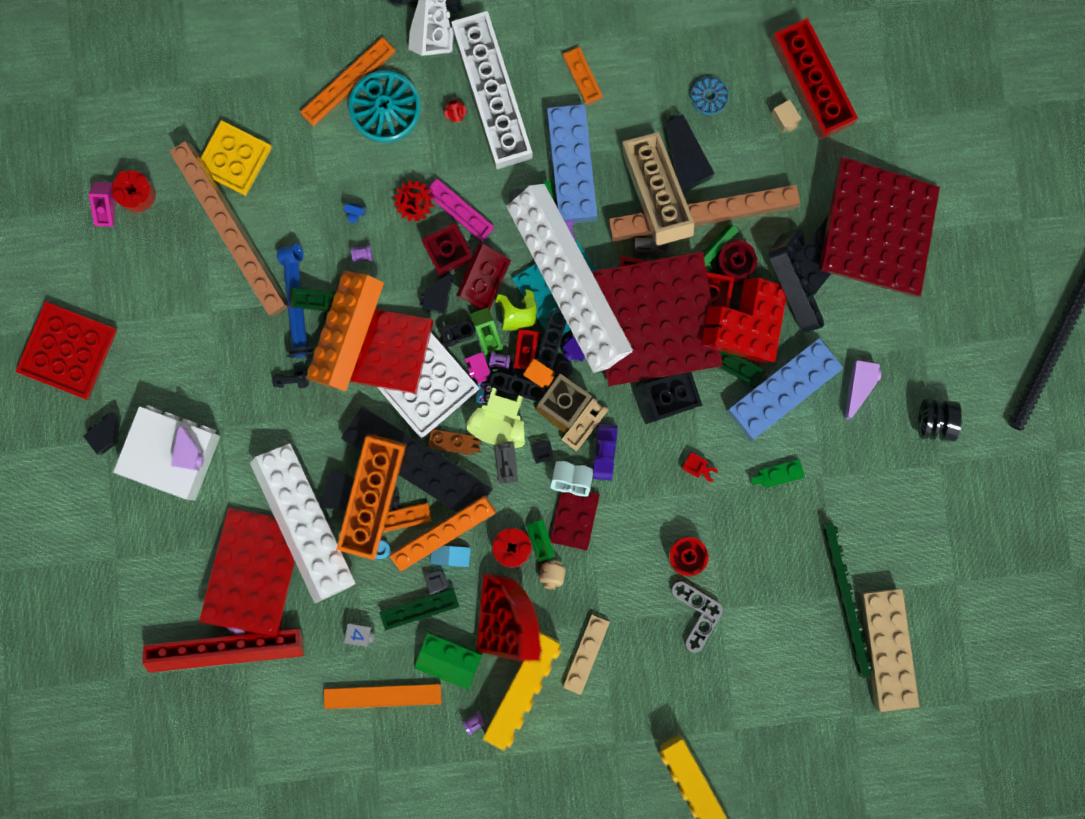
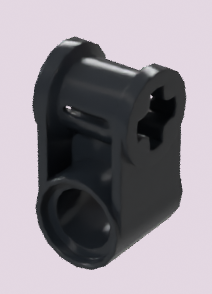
M463 321L438 329V333H441L444 343L442 346L448 348L473 339L476 329L471 322ZM465 326H470L472 329L469 335L462 334V329Z

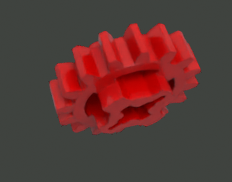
M410 180L408 184L402 183L403 189L397 188L399 195H394V198L398 200L393 204L399 207L396 210L397 213L402 212L401 218L408 217V221H413L414 219L415 222H420V217L427 219L426 213L432 214L429 208L435 207L431 203V200H434L435 197L430 196L432 189L426 190L427 184L421 185V181L414 183V181ZM416 188L419 189L421 192L416 193L415 190L412 189ZM413 209L417 214H412L408 210Z

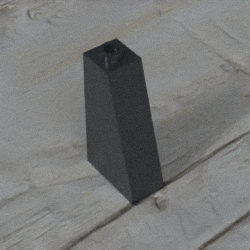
M682 114L680 116L674 115L667 120L665 132L673 170L682 193H685L712 179L715 173Z
M331 470L319 504L320 508L347 509L355 478ZM394 491L389 511H393L394 507H398L401 498L398 496L399 492Z

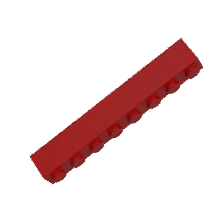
M300 629L279 631L277 637L254 633L143 645L142 664L148 673L302 657L304 656V638Z

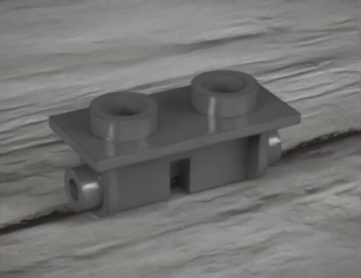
M514 443L495 445L499 483L518 481Z

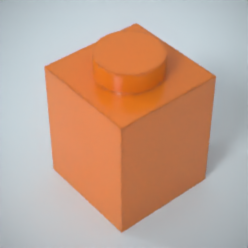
M534 358L523 373L524 376L542 388L544 385L549 386L554 378L552 376L553 371Z

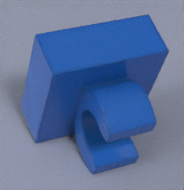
M352 202L346 203L344 207V212L350 213L348 222L354 224L358 222L359 216L365 215L367 211L366 206Z

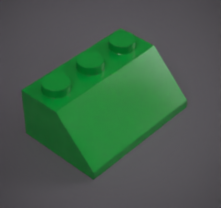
M429 632L421 648L415 669L469 690L483 653L476 652V650Z

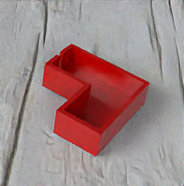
M761 278L744 279L739 311L723 306L708 307L705 324L720 325V328H704L701 345L757 362H775L787 298L782 286Z

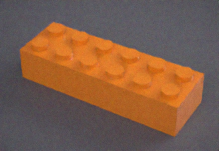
M343 271L333 303L327 314V320L321 332V337L314 351L311 365L308 368L306 379L338 390H347L384 282L366 274Z
M372 434L366 436L336 550L375 560L407 444Z

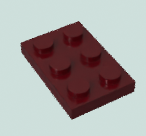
M479 243L456 296L482 310L485 308L490 310L511 260L486 245Z
M561 492L550 542L588 551L600 494L589 492L588 496H578L570 492Z

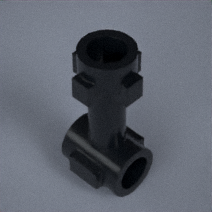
M303 369L295 371L294 376L283 377V374L272 376L273 387L283 388L284 384L297 383L299 388H305L309 385L310 380L306 379L307 374Z

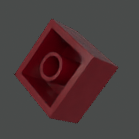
M456 223L421 239L439 277L470 263L473 258Z

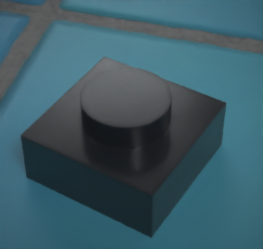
M550 441L531 445L536 464L554 460Z
M443 570L424 576L430 596L449 590Z

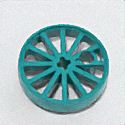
M377 71L366 75L355 85L349 98V114L354 126L363 136L377 143H394L404 139L414 130L420 117L421 103L415 86L405 76L393 71ZM379 79H389L385 95ZM394 80L401 82L403 85L391 95ZM377 87L379 92L375 95L370 94V90ZM407 88L413 94L410 97L397 100ZM363 91L372 101L357 99V97ZM416 102V110L400 108V106ZM382 104H385L388 108L385 109L382 107ZM355 105L370 107L369 110L355 113ZM396 113L412 116L413 120L408 125ZM373 115L363 127L357 122L358 119ZM390 116L405 129L395 134ZM385 118H387L392 136H381ZM379 119L376 135L367 132Z

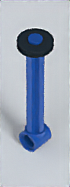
M299 244L280 247L277 250V259L284 266L292 340V348L286 350V352H289V355L286 357L304 358L314 355V352H312L314 347H307L304 310L289 308L290 289H301L299 264L303 260L304 254Z

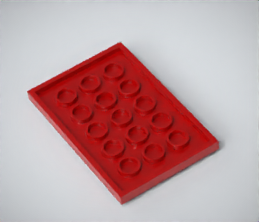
M228 508L199 622L272 637L278 636L295 560L275 517Z

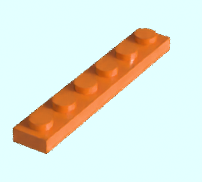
M486 495L397 549L389 557L401 572L494 515L496 509Z

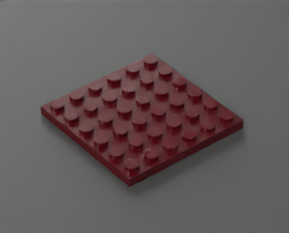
M845 157L839 158L819 271L910 296L921 297L940 186Z
M703 252L592 272L633 350L605 370L608 387L722 366L720 351L701 345L704 328H716V325L705 324L708 307H712Z

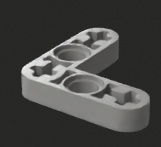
M679 581L672 585L671 592L673 596L701 612L685 641L686 648L690 652L697 653L701 651L723 613V608L715 600L690 585ZM683 585V590L688 593L690 589L693 590L688 597V601L684 600L687 597L686 595H677L676 586L680 587ZM694 595L702 597V603L698 606L692 604L691 599ZM706 599L709 600L707 604L711 607L717 605L716 609L719 611L717 614L710 615L711 611L707 608L704 611L701 610L706 603ZM702 621H706L709 624L707 632L699 630L698 626ZM695 631L698 634L705 636L703 640L699 637L697 643L699 644L698 648H690L691 644L689 643V641H694L697 637V635H694Z

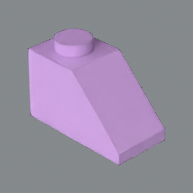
M178 427L171 466L199 471V468L204 463L203 451L187 429Z

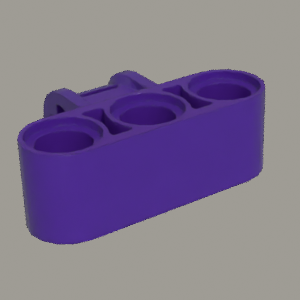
M598 424L593 479L612 481L618 426Z

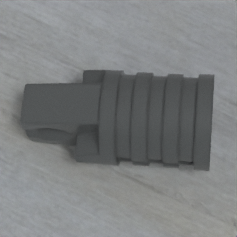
M635 237L634 254L661 255L668 253V243L656 246L654 238Z

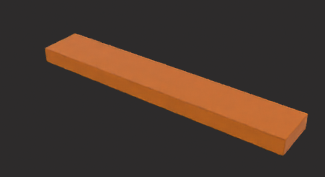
M383 37L379 39L300 111L301 115L314 127L352 92L355 85L363 77L375 72L396 52L395 49Z
M441 684L324 689V709L442 704Z

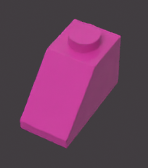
M94 181L88 193L94 226H114L116 201L112 196L113 182Z

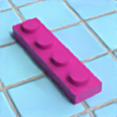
M438 179L428 188L432 189L430 196L435 197L432 201L481 242L495 229L492 224Z

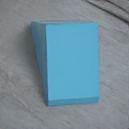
M443 545L431 553L430 564L469 567L470 548Z

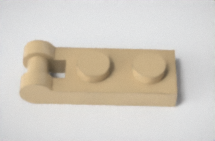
M593 398L562 438V441L577 452L609 409L605 406L602 407L598 404V400ZM592 409L599 413L596 417L590 414Z

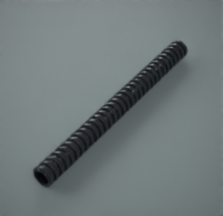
M1085 268L1080 275L1081 279H1078L1079 284L1075 285L1076 289L1070 295L1071 300H1068V305H1065L1066 310H1063V315L1060 316V320L1057 322L1058 326H1055V331L1052 332L1053 336L1049 338L1050 341L1047 342V347L1044 348L1045 352H1042L1043 357L1039 358L1040 362L1036 364L1037 368H1034L1035 373L1031 374L1032 378L1029 379L1030 383L1026 385L1027 389H1024V394L1021 395L1022 399L1018 401L1019 405H1016V410L1013 411L1014 415L1010 417L1012 420L1008 421L1009 426L1016 430L1023 431L1025 429L1024 425H1027V420L1030 419L1029 415L1033 413L1032 409H1035L1034 404L1038 403L1037 399L1041 397L1039 394L1043 393L1042 388L1046 387L1047 378H1050V372H1053V367L1056 366L1055 362H1058V357L1061 356L1060 352L1064 350L1063 346H1066L1065 341L1069 340L1068 336L1074 330L1073 325H1076V320L1079 319L1078 315H1081V310L1084 309Z

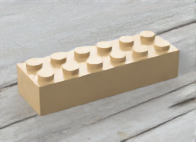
M659 132L623 141V157L656 246L694 236L693 218Z
M896 588L859 593L867 655L872 666L870 675L875 710L885 712L919 707L903 589Z

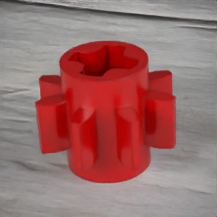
M459 99L449 100L446 102L447 107H443L445 118H450V121L454 123L462 121L464 114H467L464 102L460 103Z

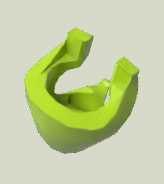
M525 289L526 295L521 301L525 306L524 309L515 308L507 296L497 294L495 302L500 304L503 313L502 330H522L535 324L537 303L531 290Z

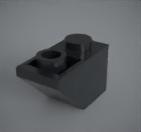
M110 412L102 417V422L98 425L94 424L86 430L87 433L83 437L96 454L103 455L118 444L121 424L120 414Z

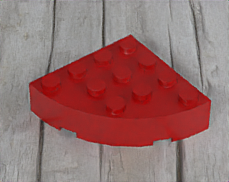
M483 574L476 652L518 661H540L542 647L539 625L534 605L526 591L511 577Z

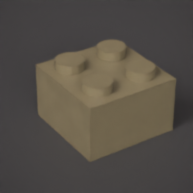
M559 374L539 402L538 408L570 429L592 396L562 374Z

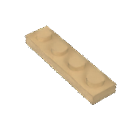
M591 614L563 688L580 695L582 694L610 623L609 621Z

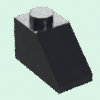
M446 275L425 290V294H421L420 305H422L423 311L446 315L453 281L452 275Z

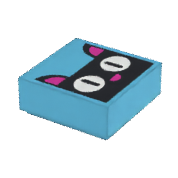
M477 383L480 389L477 391L476 403H488L493 386L491 384Z

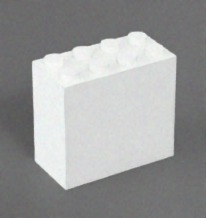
M146 405V408L139 407L113 473L186 500L196 501L220 436L215 434L216 430L201 425L200 428H197L198 423L184 418L181 422L179 421L181 418L167 412H164V415H162V410L148 405ZM178 427L187 429L203 451L204 463L199 468V471L171 466Z

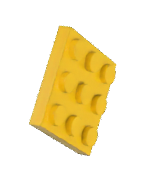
M221 120L202 154L201 160L214 181L246 197L272 146Z

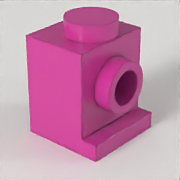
M483 352L466 358V364H471L468 367L471 378L475 377L478 384L488 381V377L491 374Z

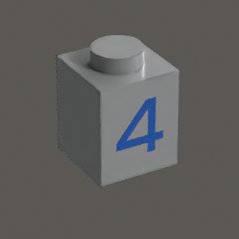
M348 623L344 643L364 647L370 646V643H373L375 638V631H372L373 626Z

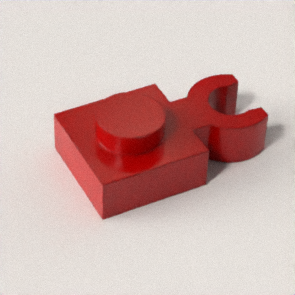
M692 452L682 467V470L696 478H699L701 474L704 475L705 480L708 482H713V479L708 476L710 471L718 473L716 468L706 467L708 461Z

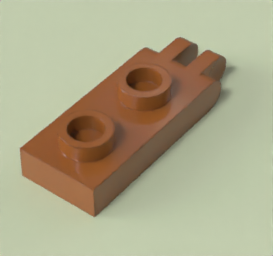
M433 429L430 433L428 448L472 455V452L480 453V449L473 448V444L481 445L482 441L474 440L475 436Z

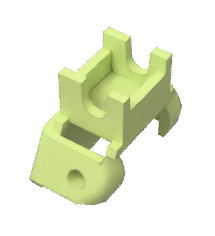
M492 388L487 406L483 405L482 408H477L466 423L467 430L477 439L489 444L514 443L515 448L522 447L525 444L524 422L518 416L523 400L522 396H518L517 402L496 396L497 389Z

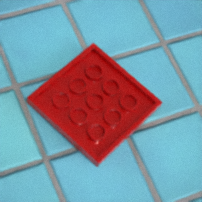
M45 301L15 372L89 400L118 330Z
M375 309L350 382L417 395L434 321L432 319Z

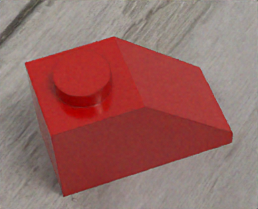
M519 330L514 368L527 369L533 358L536 360L540 339L539 332Z

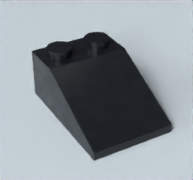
M692 372L671 375L633 388L645 425L703 406Z

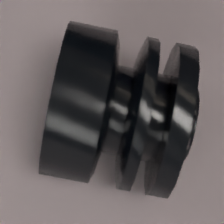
M923 399L918 414L919 437L921 439H928L929 437L930 440H935L939 435L941 441H956L960 433L962 420L960 403L957 401H943L942 405H940L938 400Z

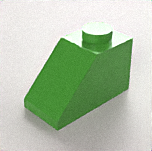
M489 308L470 314L485 356L491 354L492 351L502 350L503 347Z

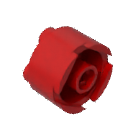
M122 171L117 175L112 184L113 198L129 212H143L148 207L150 208L155 201L156 191L153 184L138 171Z
M508 528L501 531L495 537L492 549L496 560L506 567H517L527 561L532 547L527 534L516 528ZM508 543L517 544L515 553L507 551L509 548Z
M683 537L677 539L669 548V565L680 575H697L708 564V551L705 545L696 538ZM690 551V555L693 558L686 562V558L683 557L684 553L687 554Z

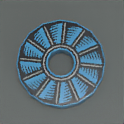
M704 77L698 80L691 92L694 108L705 115H713L722 111L729 97L725 84L714 77ZM706 92H712L715 98L713 100H707L704 94Z

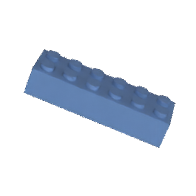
M585 104L547 108L557 208L564 221L572 220L574 223L596 221L597 210Z
M819 338L728 409L727 412L751 441L840 372L843 367Z

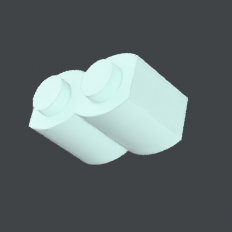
M558 461L555 464L550 488L560 492H570L578 496H588L594 470L585 465L574 466L567 461Z

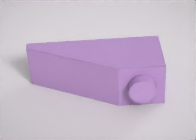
M863 361L853 362L844 419H850L854 416L877 384V381H880L882 373L879 369L880 364Z

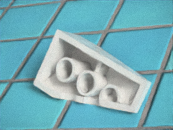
M446 0L418 1L410 28L409 50L422 56L452 52L453 29L449 24L448 18H450V13L446 8Z

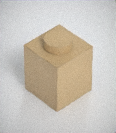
M790 99L775 107L771 112V116L782 133L787 130L788 132L795 130L801 120Z

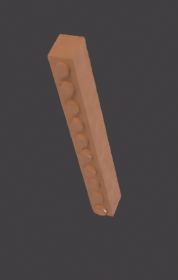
M184 141L170 150V154L268 315L275 316L288 308L287 299L193 145Z
M797 185L688 204V208L694 221V227L796 209L800 204ZM644 213L609 219L608 226L611 242L652 235Z

